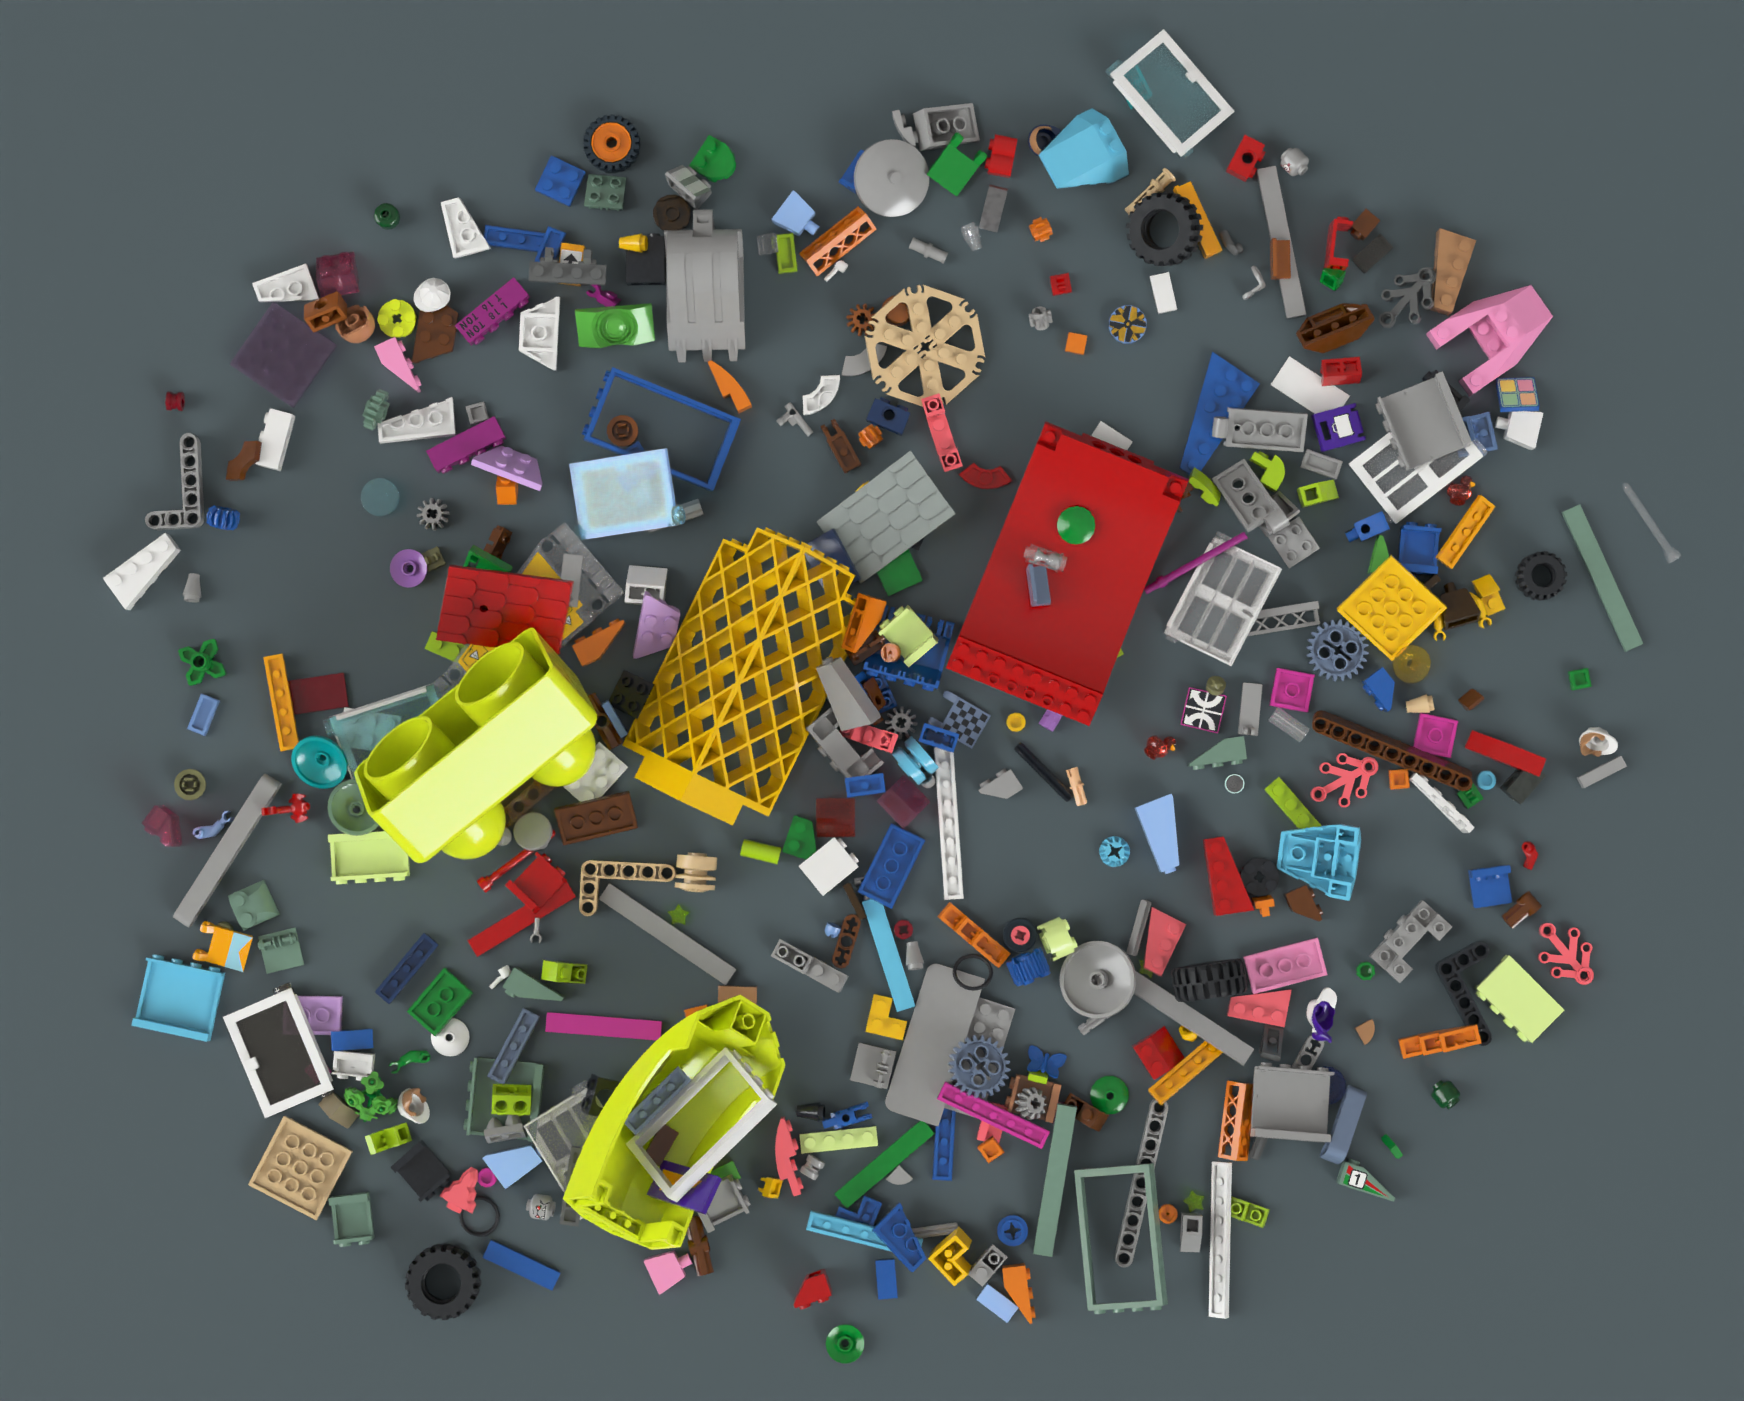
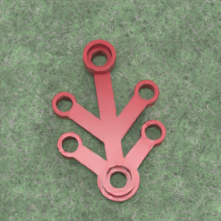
M1345 753L1338 754L1336 757L1337 763L1340 765L1347 763L1358 767L1353 771L1331 766L1327 762L1322 763L1319 767L1321 773H1331L1341 777L1324 787H1314L1310 793L1311 798L1316 802H1321L1325 800L1329 792L1345 784L1343 794L1338 799V804L1343 808L1348 807L1355 778L1362 775L1360 786L1355 790V796L1357 798L1366 797L1369 778L1378 771V762L1374 758L1365 757L1362 760L1348 757ZM1341 755L1345 756L1346 758L1345 762L1343 763L1339 761V757ZM1366 763H1370L1372 765V768L1370 770H1366ZM1325 764L1329 767V770L1327 772H1324L1322 770V767ZM1359 789L1364 790L1363 796L1358 795ZM1317 790L1321 792V797L1319 798L1315 797ZM1343 798L1347 799L1345 806L1341 804V799Z
M1543 923L1539 928L1540 935L1544 938H1549L1562 955L1540 952L1538 960L1541 963L1570 964L1574 969L1562 970L1560 967L1555 966L1550 970V974L1554 978H1575L1582 985L1591 983L1594 978L1593 970L1589 967L1590 953L1593 949L1592 945L1588 942H1583L1580 945V951L1582 952L1580 965L1576 960L1580 930L1575 927L1569 928L1567 932L1570 937L1568 950L1555 934V926L1551 923ZM1545 927H1549L1550 932L1548 934L1544 933ZM1574 929L1577 931L1575 937L1571 936V931ZM1586 944L1589 946L1587 952L1583 950V946ZM1543 954L1547 955L1546 961H1542L1541 956ZM1555 969L1560 971L1558 976L1553 974ZM1583 971L1587 974L1584 979L1580 976Z

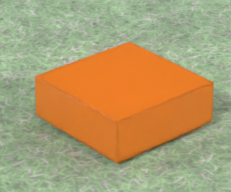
M1069 332L1065 352L1084 355L1087 335Z
M1408 769L1388 770L1390 790L1410 788Z
M994 1136L977 1146L988 1163L1004 1153V1150Z

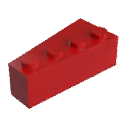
M1221 836L1202 839L1214 915L1219 916L1253 911L1254 908L1225 838Z

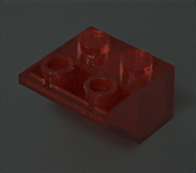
M816 798L817 837H855V798Z

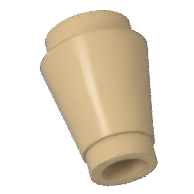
M1426 694L1405 701L1407 713H1430V711L1434 710L1432 695L1427 696Z

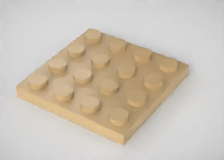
M283 1116L248 1185L318 1220L353 1150L287 1116Z

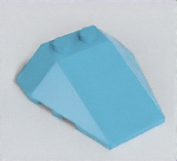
M1093 108L1077 115L1039 154L1057 189L1087 184L1096 185L1097 183L1109 184L1129 175L1125 147L1110 120Z
M1335 824L1282 831L1277 869L1297 880L1300 879L1308 883L1312 888L1325 892V895L1350 901L1357 876L1361 847L1360 827Z

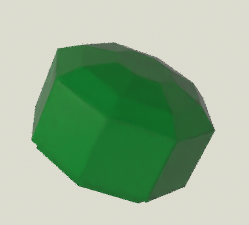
M1360 962L1356 967V975L1362 980H1371L1375 975V967L1370 962Z

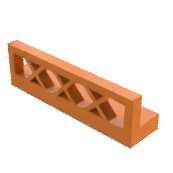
M858 206L802 250L799 255L809 265L814 274L819 276L877 229L868 215ZM867 222L869 228L864 232H859L860 226ZM848 235H853L852 241L849 244H845V238ZM833 247H838V252L834 256L829 255ZM818 259H824L823 264L816 269L813 263Z
M1227 1081L1218 1151L1219 1158L1248 1161L1253 1098L1252 1083ZM1233 1086H1239V1092L1236 1097L1232 1094ZM1234 1105L1236 1114L1232 1117L1230 1107ZM1230 1124L1234 1127V1133L1231 1136L1227 1132ZM1228 1143L1232 1147L1231 1155L1225 1154V1147Z

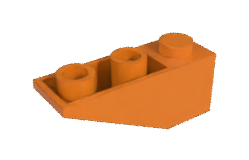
M616 619L609 623L610 627L604 630L600 627L591 632L592 636L588 638L582 636L574 641L575 644L572 647L583 667L601 659L626 624L624 620Z
M1025 1263L1002 1266L1005 1289L1029 1324H1033L1032 1318H1035L1034 1306L1030 1307V1299H1033L1032 1287H1028L1027 1280L1031 1279L1030 1269L1025 1267Z

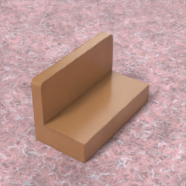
M718 985V1003L734 996L742 995L757 1005V986Z

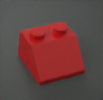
M1165 1026L1132 1045L1153 1080L1170 1071L1185 1058Z

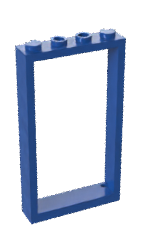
M614 367L610 371L606 370L603 377L605 385L603 389L599 388L596 395L598 403L596 407L592 406L589 413L591 421L589 425L585 424L582 435H585L583 440L619 455L634 454L592 437L614 377L620 378L729 423L707 482L670 468L671 476L713 491L741 419ZM655 461L640 462L661 471L660 463Z

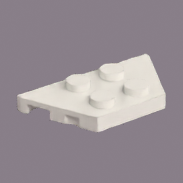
M555 297L548 302L536 305L532 309H527L521 312L519 352L553 371H557L560 297Z

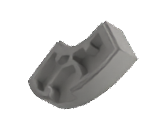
M876 344L875 348L879 364L886 353L887 346ZM867 347L858 355L845 357L842 376H858L871 370Z

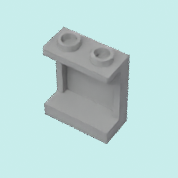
M732 1174L722 1178L706 1215L697 1212L708 1233L715 1230V1225L745 1211L746 1214L750 1212L748 1206L751 1203L747 1195H742L740 1191L743 1189L738 1178L734 1179Z

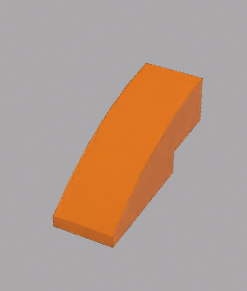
M712 360L708 361V365L723 398L731 396L738 413L752 408L750 400L739 383L721 366Z

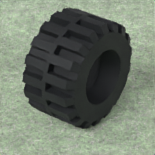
M1539 551L1522 559V562L1517 566L1518 571L1515 572V576H1517L1516 584L1520 586L1518 588L1519 591H1523L1524 596H1529L1530 599H1537L1538 601L1558 595L1563 590V585L1567 582L1565 580L1567 572L1564 570L1566 566L1565 564L1562 565L1560 557L1556 558L1554 553L1549 554L1547 551ZM1536 565H1543L1550 571L1551 580L1546 587H1539L1532 580L1531 573Z

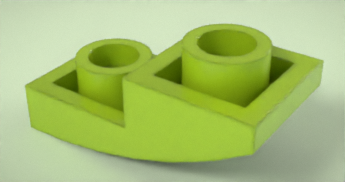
M1194 467L1189 476V483L1194 488L1202 490L1201 498L1205 502L1218 506L1221 493L1205 474Z
M1231 1196V1217L1264 1228L1270 1209Z

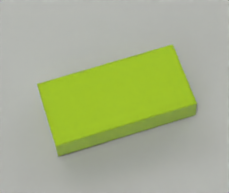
M793 233L774 235L778 273L798 272Z

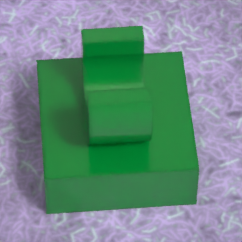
M1474 783L1469 790H1460L1456 793L1466 809L1484 799Z

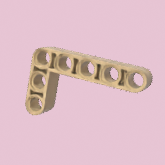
M586 861L581 868L579 910L584 916H592L597 912L600 878L669 882L674 880L677 874L676 869L669 864ZM589 863L594 864L596 867V871L592 875L586 872V866ZM608 864L613 865L615 868V873L611 876L605 872V867ZM628 865L634 868V874L630 877L624 873V868ZM647 866L651 867L654 872L649 878L643 874V870ZM666 867L670 868L673 872L672 877L669 879L662 875V871ZM587 883H592L595 887L594 892L591 894L585 891ZM586 902L593 904L594 908L591 913H587L584 910Z

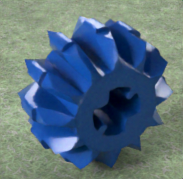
M212 506L207 512L206 523L219 529L235 530L240 521V513L235 509L225 506Z

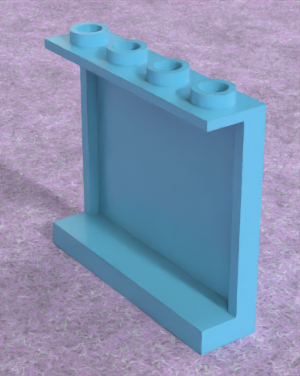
M153 954L152 957H146L148 963L136 1017L133 1018L131 1026L206 1042L210 1041L225 973L220 972L221 968L209 966V969L201 968L202 964L190 962V965L182 964L183 960L180 959L164 960L162 955Z

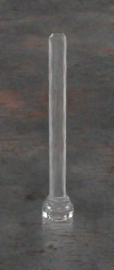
M1624 483L1622 489L1665 551V560L1668 564L1681 557L1682 555L1678 549L1675 550L1674 547L1670 546L1630 485Z

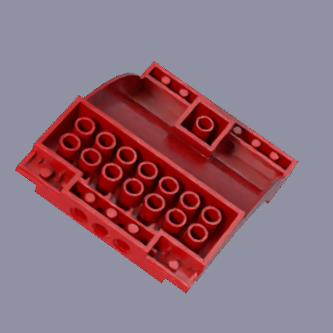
M1045 422L946 668L1090 726L1189 479L1153 465L1154 461L1088 434L1082 433L1081 436ZM1074 506L1087 509L1095 520L1094 534L1085 543L1077 545L1063 540L1057 529V522L1061 513L1067 508ZM1039 550L1047 556H1060V566H1050L1048 562L1043 560L1034 561L1036 551ZM1028 564H1033V567L1046 566L1051 599L1050 605L1031 607L1026 574Z

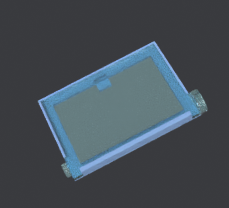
M667 448L569 464L579 525L575 526L574 531L576 536H581V540L677 526L685 523V511L682 506H676Z

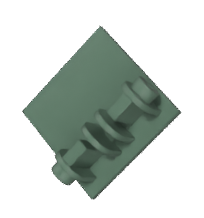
M588 174L584 206L589 207V209H599L600 207V210L606 208L607 211L608 208L617 211L623 210L626 177Z
M296 927L258 936V948L262 952L267 974L304 965Z

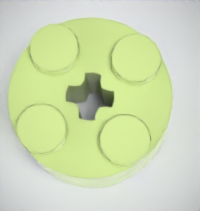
M1057 917L1037 926V930H1042L1039 937L1046 953H1051L1053 956L1050 958L1051 961L1074 953V948L1078 947L1074 937L1069 935L1068 930H1070L1066 919Z

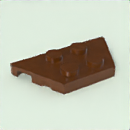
M448 305L433 312L420 310L412 363L416 364L429 358L438 357L441 354L453 352L457 330L455 325L458 323L459 317L458 312Z

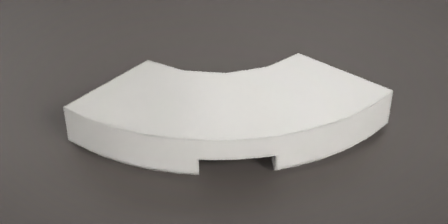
M840 375L821 376L817 389L810 394L803 395V415L817 413L831 403L839 388Z

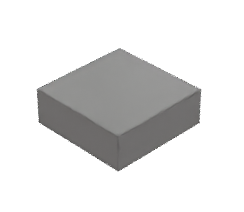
M484 401L466 406L470 425L482 423L489 419Z

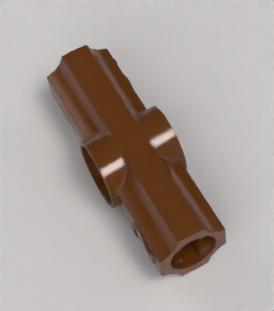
M594 692L588 695V698L597 713V719L600 716H605L607 719V724L604 727L598 726L597 722L594 726L610 751L622 744L623 740L620 738Z
M699 1215L692 1216L687 1229V1241L690 1254L694 1259L697 1276H703L714 1272L709 1253L710 1245L707 1235L704 1233V1227Z

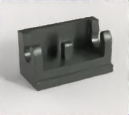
M1516 769L1500 789L1513 801L1522 804L1546 775L1541 771L1540 776L1537 777L1523 770Z

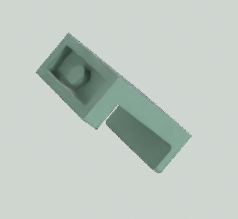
M370 1192L336 1195L328 1198L329 1206L332 1208L334 1244H339V1247L350 1246L351 1242H358V1245L369 1244L370 1240L375 1238Z

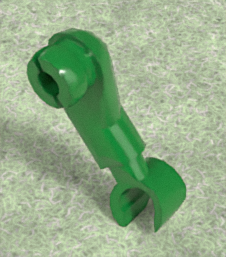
M411 1050L400 1057L399 1061H392L388 1066L397 1065V1069L391 1071L392 1074H395L399 1071L400 1067L406 1066L410 1062H429L430 1054L427 1051Z

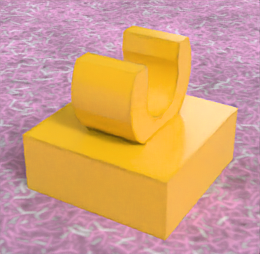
M774 1177L761 1178V1181L765 1182L764 1188H758L759 1192H763L762 1196L778 1198L783 1180L780 1181L779 1178Z

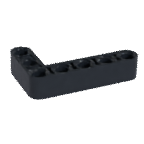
M1476 941L1439 960L1435 970L1464 1025H1470L1468 1021L1469 1016L1476 1015L1477 1021L1475 1024L1478 1026L1479 1033L1484 1031L1486 1034V1039L1478 1045L1486 1046L1491 1042L1492 1034L1459 974L1462 970L1488 957L1490 953L1489 946L1484 942ZM1478 945H1481L1484 949L1483 954L1480 956L1475 953V948ZM1461 954H1465L1467 957V961L1463 965L1458 962V957ZM1444 963H1448L1450 966V970L1446 974L1441 971V966ZM1457 980L1459 987L1453 991L1450 988V984L1452 981ZM1466 997L1468 1004L1462 1008L1459 1001L1461 998Z

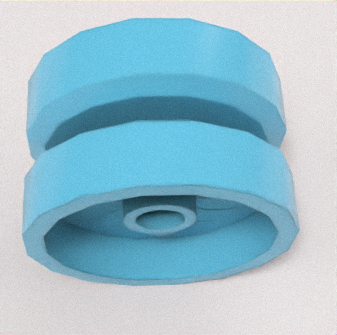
M910 736L904 742L905 747L910 753L907 754L902 748L898 747L892 752V755L906 775L920 785L926 779L925 774L920 770L921 767L930 774L934 773L939 767L920 744Z

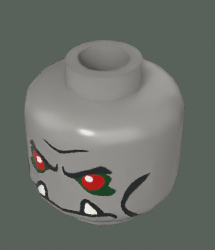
M534 1194L532 1199L527 1201L526 1211H529V1215L533 1219L547 1221L554 1215L556 1202L553 1201L551 1196Z

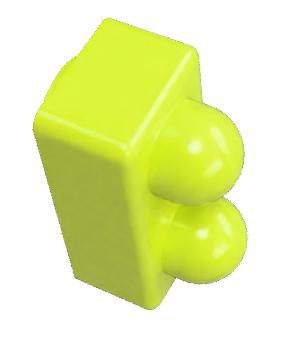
M528 628L511 642L500 645L481 657L466 672L458 685L421 715L408 719L392 729L374 747L369 757L359 764L354 772V776L367 813L414 862H427L441 850L454 858L476 859L492 851L500 842L506 824L505 811L501 801L532 777L544 785L560 787L578 781L588 772L596 752L595 738L591 729L597 722V713L575 673L534 628Z

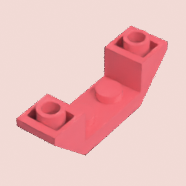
M940 394L921 399L926 420L944 472L963 467L949 428Z
M869 725L845 731L840 729L839 731L845 738L891 754L898 738V734Z

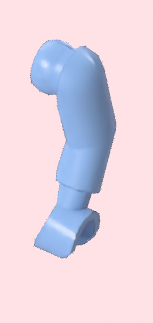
M224 811L222 818L213 825L196 827L193 830L194 837L198 839L215 837L225 827L227 822H233L234 817H230L228 820L226 818L227 814L231 811Z

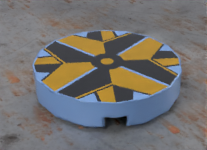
M1124 305L1117 308L1109 319L1111 335L1116 341L1123 344H1132L1138 341L1144 335L1147 328V320L1144 313L1132 305Z

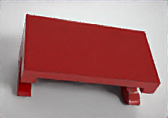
M1360 357L1321 360L1322 386L1360 383L1362 377Z

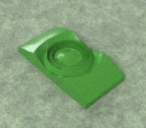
M652 303L575 309L579 347L603 348L620 344L633 346L655 341Z

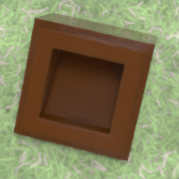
M1470 689L1458 701L1466 711H1470L1483 701L1484 697L1476 690Z

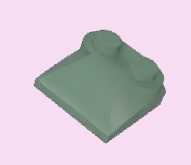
M265 880L228 895L230 905L243 931L280 915Z

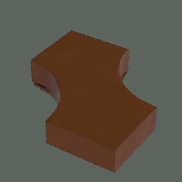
M244 441L239 455L233 460L228 461L226 480L240 481L245 479L251 465L259 462L262 442Z

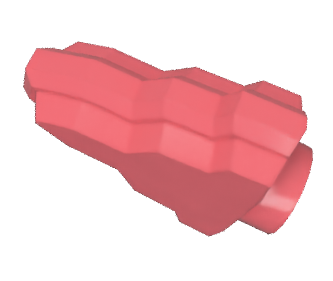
M470 1167L463 1172L459 1180L453 1181L449 1187H444L439 1196L448 1202L447 1208L459 1214L462 1209L469 1213L474 1212L476 1207L474 1200L477 1194L475 1185L478 1181V1170Z

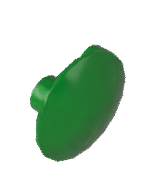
M1069 507L1058 518V533L1063 540L1070 544L1085 543L1094 534V517L1090 511L1083 507Z

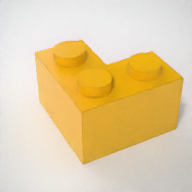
M960 1227L956 1228L936 1245L928 1257L953 1286L964 1279L971 1269V1265L962 1254L969 1249L972 1240Z

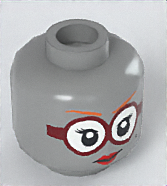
M1288 148L1281 155L1280 164L1290 176L1298 174L1301 176L1308 170L1309 159L1299 148Z

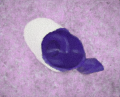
M1328 987L1322 990L1318 999H1313L1309 1002L1307 1006V1019L1312 1025V1037L1318 1041L1331 1043L1332 1037L1327 1032L1333 1026L1337 996Z

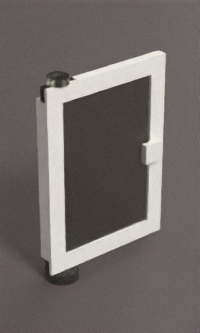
M291 982L272 989L273 996L223 1017L265 1118L321 1095L322 1098L333 1094L331 1090L335 1089L331 1074Z

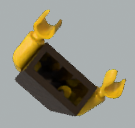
M1453 582L1444 585L1446 593L1440 595V600L1447 606V609L1433 621L1434 629H1436L1433 637L1436 641L1438 633H1442L1443 640L1446 638L1442 628L1446 631L1477 621L1479 627L1485 628L1483 625L1484 620L1491 626L1492 620L1486 617L1487 612L1482 599L1469 592L1467 588L1457 590Z

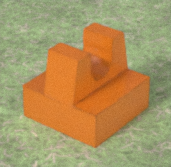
M1265 895L1252 898L1254 908L1260 910L1262 917L1270 916L1269 907L1275 906L1273 897Z

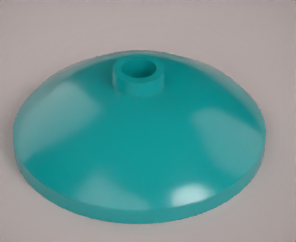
M309 736L300 740L293 749L291 756L293 769L297 776L306 784L315 788L327 789L338 785L344 779L348 770L347 757L342 748L331 739L323 736Z

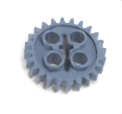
M1341 619L1338 620L1337 624H1335L1334 620H1330V626L1324 622L1323 629L1320 626L1316 627L1318 633L1311 632L1314 639L1307 640L1311 643V646H1307L1306 649L1311 650V653L1307 654L1306 657H1312L1308 664H1315L1313 671L1319 669L1318 676L1326 674L1325 680L1332 676L1333 682L1337 680V677L1344 681V675L1351 679V672L1357 675L1358 671L1356 668L1363 669L1364 667L1360 663L1367 662L1363 655L1369 654V652L1364 651V648L1369 645L1362 642L1366 637H1360L1361 632L1354 631V626L1350 628L1349 621L1342 625ZM1332 632L1339 634L1338 642H1333L1330 639ZM1323 640H1326L1331 646L1335 648L1339 646V651L1349 656L1351 658V661H1348L1340 653L1335 655V650L1332 647L1324 644ZM1348 643H1352L1355 646L1354 653L1347 652L1346 645ZM1326 648L1328 650V657L1322 658L1319 650ZM1337 659L1343 660L1344 667L1342 669H1338L1335 666Z
M974 1035L972 1036V1041L967 1037L965 1038V1044L961 1041L958 1043L960 1048H953L956 1054L949 1055L953 1061L947 1063L952 1066L948 1073L954 1074L950 1080L957 1081L954 1087L961 1086L960 1093L967 1090V1096L974 1093V1098H978L980 1093L982 1098H985L986 1092L989 1096H992L993 1090L996 1092L1000 1091L998 1085L1005 1086L1002 1079H1009L1005 1072L1011 1071V1069L1006 1067L1010 1061L1004 1059L1008 1053H1001L1004 1047L997 1048L998 1041L992 1044L991 1037L984 1041V1035H981L979 1040ZM978 1048L984 1051V1058L977 1056L976 1050ZM963 1060L969 1062V1070L962 1068L961 1062ZM981 1063V1069L977 1070L975 1067ZM989 1064H994L996 1066V1073H991L989 1071ZM985 1074L990 1077V1081L987 1080ZM974 1076L981 1077V1085L974 1083Z

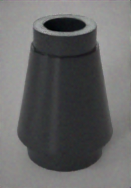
M820 1102L797 1105L796 1115L797 1117L819 1122L825 1119V1105L820 1104Z

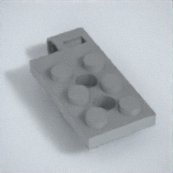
M1245 459L1212 478V482L1247 532L1265 523L1271 533L1275 534L1290 525L1283 510L1271 498ZM1236 481L1244 483L1241 488H1235L1233 484ZM1248 495L1254 497L1250 503L1243 501L1244 497Z

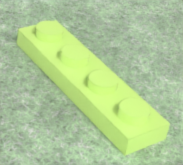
M876 1126L799 1134L801 1154L878 1146Z

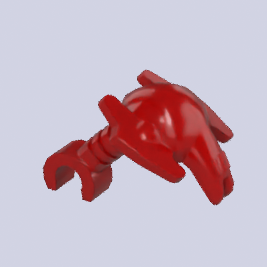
M292 794V798L289 799V803H292V805L261 808L262 816L291 812L293 815L290 818L295 820V823H300L308 819V816H305V814L310 809V804L303 800V798H306L305 794Z

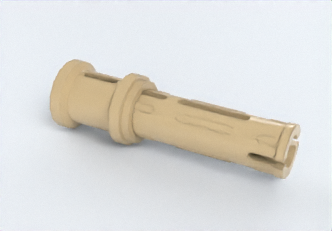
M1163 168V172L1156 179L1151 180L1150 186L1126 207L1125 211L1130 214V212L1135 211L1134 206L1136 203H1141L1142 198L1145 196L1164 192V188L1171 182L1176 181L1173 174L1168 169Z

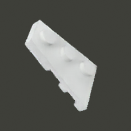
M458 197L441 202L453 258L456 259L491 249L461 198Z

